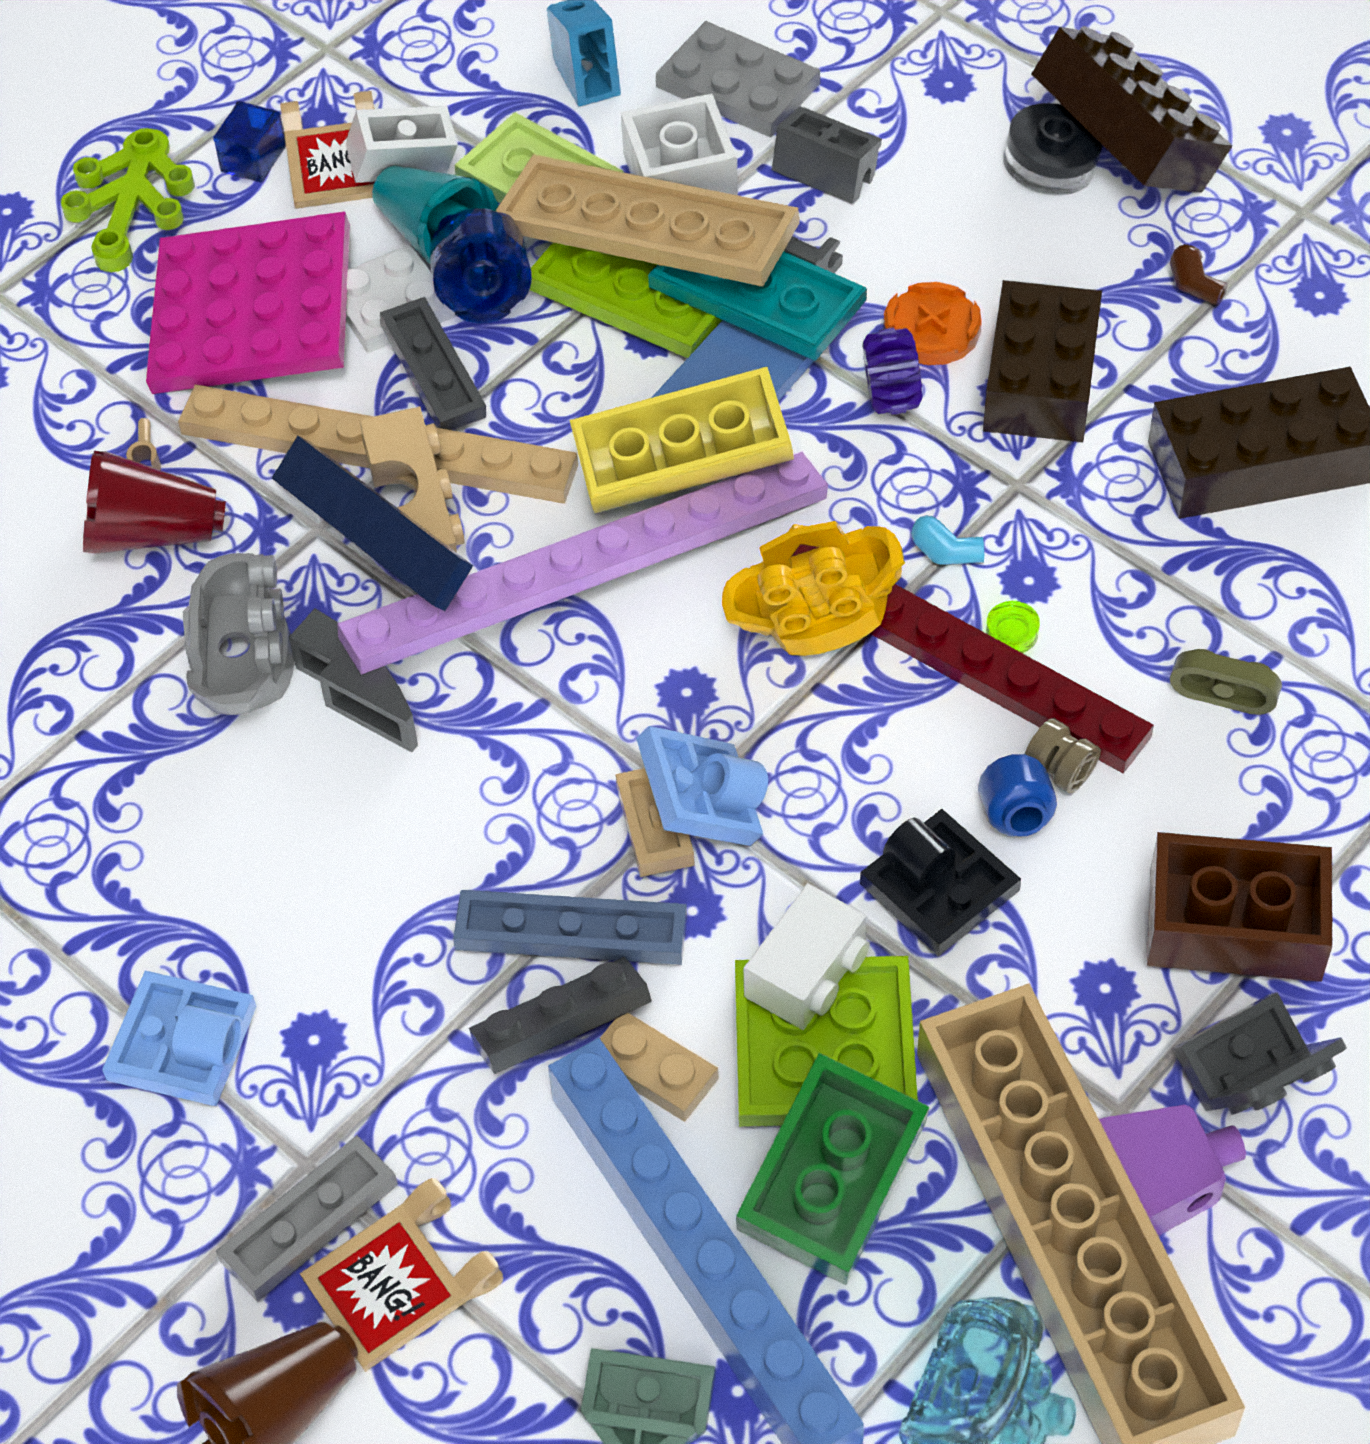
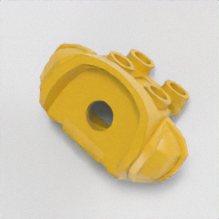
M836 521L810 526L793 524L787 533L759 547L763 562L750 566V568L742 569L726 581L722 592V607L728 623L735 624L745 631L761 633L764 636L772 635L779 646L789 655L807 656L836 650L858 641L881 625L886 610L888 594L892 592V586L901 578V567L905 564L903 549L896 535L886 527L866 526L863 530L861 528L845 534ZM800 544L819 547L791 557Z

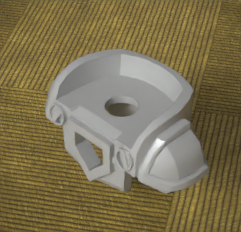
M232 553L219 556L208 561L191 586L189 606L182 611L185 648L190 667L186 674L187 685L195 698L216 714L237 715L250 713L281 699L289 687L294 670V658L289 641L291 634L284 616L282 589H273L277 587V568L274 555ZM231 637H242L250 643V647L245 654L234 658L224 656L219 649L221 644Z

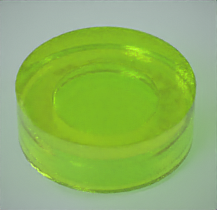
M1005 601L994 606L988 613L986 634L1021 653L1029 651L1037 643L1040 618L1037 612L1028 604L1019 601Z

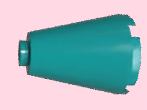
M402 166L386 168L375 180L372 190L374 204L433 267L445 269L449 272H459L473 266L487 252L490 244L485 241L491 227L495 229L493 214L498 208V202L492 189L479 180L471 177Z

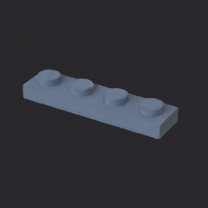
M461 890L453 935L455 950L601 960H618L625 957L631 962L682 965L687 904Z

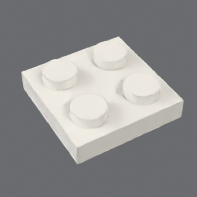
M411 244L348 269L346 322L367 354L391 345L380 325V312L425 297L439 323L454 318L455 313L452 301Z

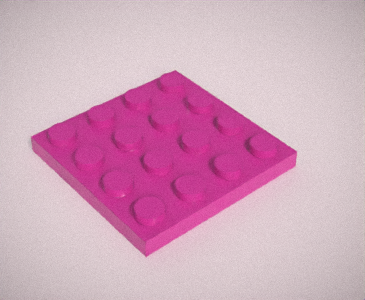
M346 212L160 238L146 383L151 393L157 394L193 389L195 385L208 387L344 368L350 223Z

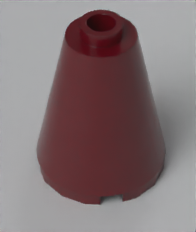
M94 450L91 458L86 497L87 514L86 520H84L83 552L97 554L211 541L212 531L223 532L226 501L216 500V489L107 451Z

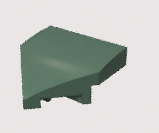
M591 1348L581 1412L603 1444H690L707 1431L716 1368L710 1365Z

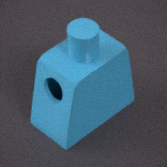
M565 0L549 5L546 12L553 59L577 106L581 107L621 95L611 17L595 0ZM581 60L590 62L593 65L592 68L586 71Z

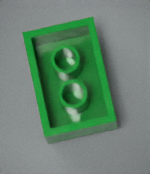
M818 1053L736 1215V1229L847 1285L926 1124L930 1107Z

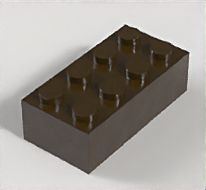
M1082 26L1080 30L1059 27L1031 75L1144 186L1202 193L1233 147L1219 133L1222 129L1221 126L1211 117L1198 113L1190 105L1192 99L1187 93L1175 86H1170L1161 78L1163 71L1153 62L1140 58L1133 51L1134 43L1126 36L1114 31L1109 35L1100 34L1086 26Z
M1351 366L1154 402L1148 444L1178 519L1370 483V407Z

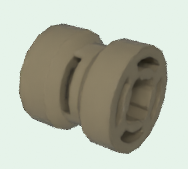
M1051 718L1038 729L1024 754L1036 758L1046 768L1047 773L1053 776L1054 783L1071 794L1077 791L1092 774L1100 758L1101 749L1087 739L1077 740L1071 736L1068 726L1056 718Z

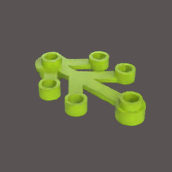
M151 128L138 129L126 137L122 150L100 161L93 157L81 158L73 165L76 183L84 189L96 188L103 182L105 177L128 167L127 173L88 194L80 190L67 192L60 201L64 217L70 222L85 221L91 216L92 212L116 201L107 228L95 235L91 245L96 266L102 271L118 272L131 264L133 253L126 235L139 200L154 215L155 223L160 229L173 230L183 223L184 217L179 201L173 198H164L146 178L149 171L155 170L165 180L167 191L173 196L188 195L195 187L192 170L186 165H176L167 156L170 151L169 140L160 130Z

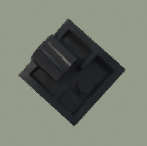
M940 809L925 822H922L917 817L903 822L888 838L884 846L883 855L860 872V885L937 956H940L1020 891L1021 878L946 811Z

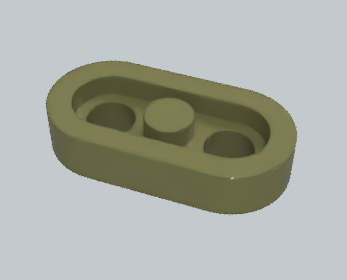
M1194 649L1180 653L1175 659L1170 675L1172 687L1184 697L1255 715L1273 711L1277 706L1282 688L1281 679L1267 665L1218 655L1206 649Z

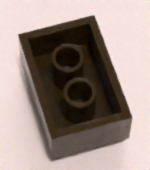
M1008 280L1002 281L986 389L983 432L1084 442L1102 290Z

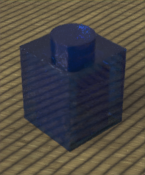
M239 100L213 136L220 172L260 183L264 181L286 148L280 111Z

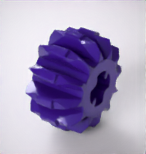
M893 327L881 329L877 333L867 334L862 348L867 388L872 408L877 414L891 413V415L906 413V410L918 408L923 398L918 354L912 333L907 328L894 330Z

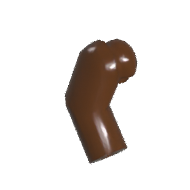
M1188 244L1178 246L1170 259V267L1176 287L1182 292L1214 305H1220L1226 294L1228 283L1205 274L1202 253L1197 247Z

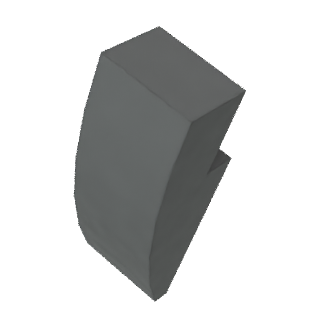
M314 608L289 636L296 669L320 681L326 707L412 753L418 746L413 714L400 687L390 672L383 666L361 675L338 638V622Z

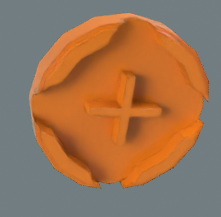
M919 282L908 286V292L902 293L899 297L898 293H896L889 300L884 311L883 326L884 329L894 327V330L907 328L912 333L919 364L946 365L964 358L976 347L981 335L982 319L978 304L975 300L973 304L971 300L966 298V292L959 287L942 282Z

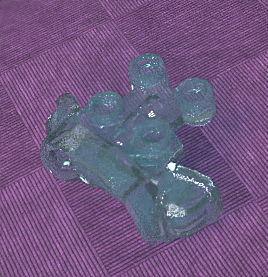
M998 1296L961 1300L950 1306L945 1321L939 1330L937 1349L933 1348L910 1404L908 1414L901 1423L898 1435L901 1443L1045 1444L1047 1436H1068L1075 1425L1076 1407L1070 1397L1050 1392L1052 1387L1051 1369L1047 1363L1040 1360L1035 1351L1039 1348L1043 1335V1325L1038 1311L1031 1305ZM979 1372H980V1380H979V1383H978V1385H977V1387H976L978 1375H979Z

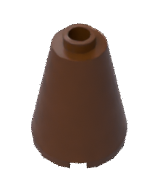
M318 1322L191 1372L177 1384V1399L182 1415L188 1427L198 1421L200 1422L208 1437V1440L202 1444H294L356 1373L355 1358L358 1356V1349L354 1340L344 1328L338 1325L333 1328L326 1322Z

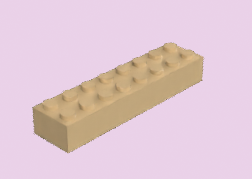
M1030 983L921 1020L917 1049L919 1061L1101 1443L1217 1444L1235 1437L1246 1407Z

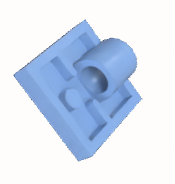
M648 726L636 738L664 830L751 846L764 834L756 812V808L763 801L768 788V775L763 764L758 761L738 757L735 745L732 743Z
M145 970L102 1071L106 1080L217 1106L257 1007L254 996Z

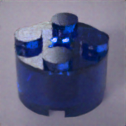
M475 208L447 215L440 221L429 249L433 286L437 298L442 304L444 303L449 309L454 311L455 316L468 322L490 323L501 320L511 313L510 310L521 299L523 302L528 295L532 280L525 240L513 218L506 213Z

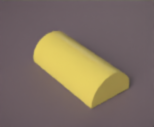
M768 367L569 420L594 514L794 460L791 440Z

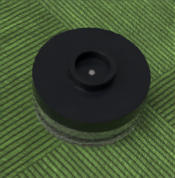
M1034 104L1023 108L1013 117L1003 151V163L1009 175L1029 190L1046 195H1069L1084 189L1093 180L1103 145L1061 104Z

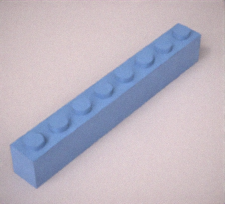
M597 1038L548 1065L552 1100L781 1444H863V1421L601 1039Z

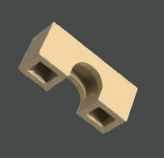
M420 406L360 419L363 445L374 488L389 484H403L416 492L413 499L397 508L457 553L456 546L465 544L464 534L458 513L448 514L445 500L452 499L453 494L447 469L437 470L433 455L441 453L435 424L425 425Z

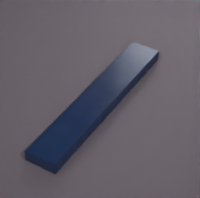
M298 435L272 476V479L427 602L443 611H446L474 566L313 443Z

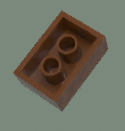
M1157 832L1150 867L1147 966L1322 982L1333 947L1332 847Z

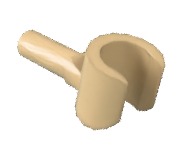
M141 418L138 421V442L133 443L128 448L127 459L138 463L148 459L151 460L153 468L161 470V463L156 448L151 443V422L147 418Z

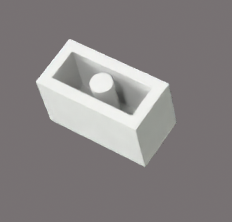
M447 105L356 110L346 140V147L356 183L375 182L379 174L391 166H402L447 174L458 146Z
M807 883L745 965L744 997L804 1030L816 1013L823 1016L829 1010L839 990L838 982L846 971L849 970L853 973L863 963L870 947V942L866 940L867 915Z

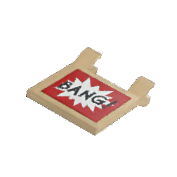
M372 91L354 93L356 110L374 109ZM298 101L281 103L280 109L295 209L372 198L375 182H355L346 147V140L352 122L303 129Z
M435 1178L424 1181L397 1208L300 1273V1276L334 1327L337 1325L341 1326L354 1340L358 1349L356 1359L365 1372L468 1300L484 1295L498 1287L504 1279L498 1262L488 1251L476 1254L453 1277L418 1228L420 1225L440 1218L451 1208V1201L447 1196L446 1190Z

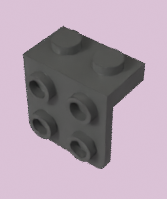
M1278 992L1259 999L1172 1049L1206 1112L1228 1108L1231 1115H1234L1252 1106L1255 1111L1263 1109L1287 1095L1284 1086L1301 1078L1306 1083L1336 1068L1333 1057L1345 1051L1347 1046L1342 1037L1306 1045Z

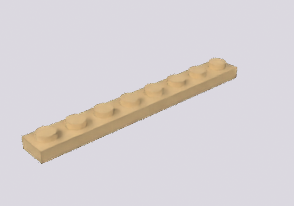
M195 385L178 420L182 435L281 453L288 452L298 435L313 443L338 463L369 468L363 445L360 419L374 416ZM436 427L441 453L433 455L437 470L447 469L450 483L565 504L578 468L577 452Z

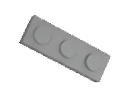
M356 1135L216 1250L218 1259L258 1302L398 1185L396 1174Z

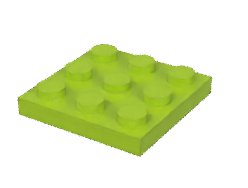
M908 956L865 957L863 963L855 972L852 973L847 970L838 982L839 990L829 1010L823 1016L816 1013L804 1030L744 997V967L749 960H735L739 1127L782 1126L818 1053L918 1101Z

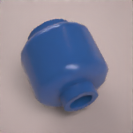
M1026 754L1007 755L998 758L988 765L980 775L978 783L980 799L989 823L998 832L1008 836H1029L1040 831L1055 815L1057 807L1056 794L1046 768L1036 758Z

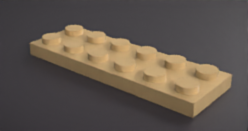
M534 154L493 214L495 230L762 287L800 223L798 207Z

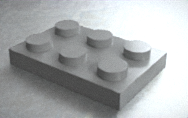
M705 20L655 73L657 88L682 99L712 93L721 116L771 138L776 133L777 126L792 114L820 84V69Z

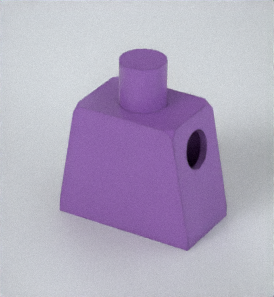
M1187 1105L1099 1119L1158 1236L1215 1206L1220 1201L1226 1181L1222 1167L1246 1159L1244 1141L1234 1125L1205 1134L1193 1108Z

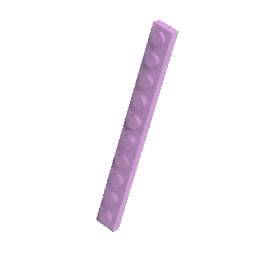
M803 452L794 454V460L739 474L472 573L466 577L446 611L431 605L419 594L337 623L338 638L362 675L827 498L828 484Z

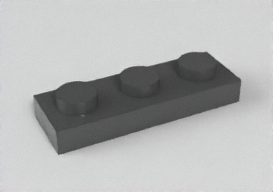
M422 297L380 312V325L436 427L453 430L486 418V404L427 299Z
M623 957L614 962L600 964L590 973L566 984L550 987L539 996L509 1010L495 1012L485 1021L468 1029L475 1048L491 1071L497 1074L652 1002L647 983L629 961Z

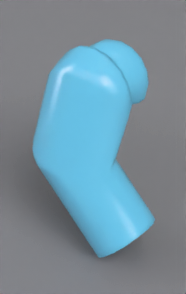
M930 515L921 516L915 521L912 527V539L932 562L939 565L984 562V541L982 536L956 538L940 520Z

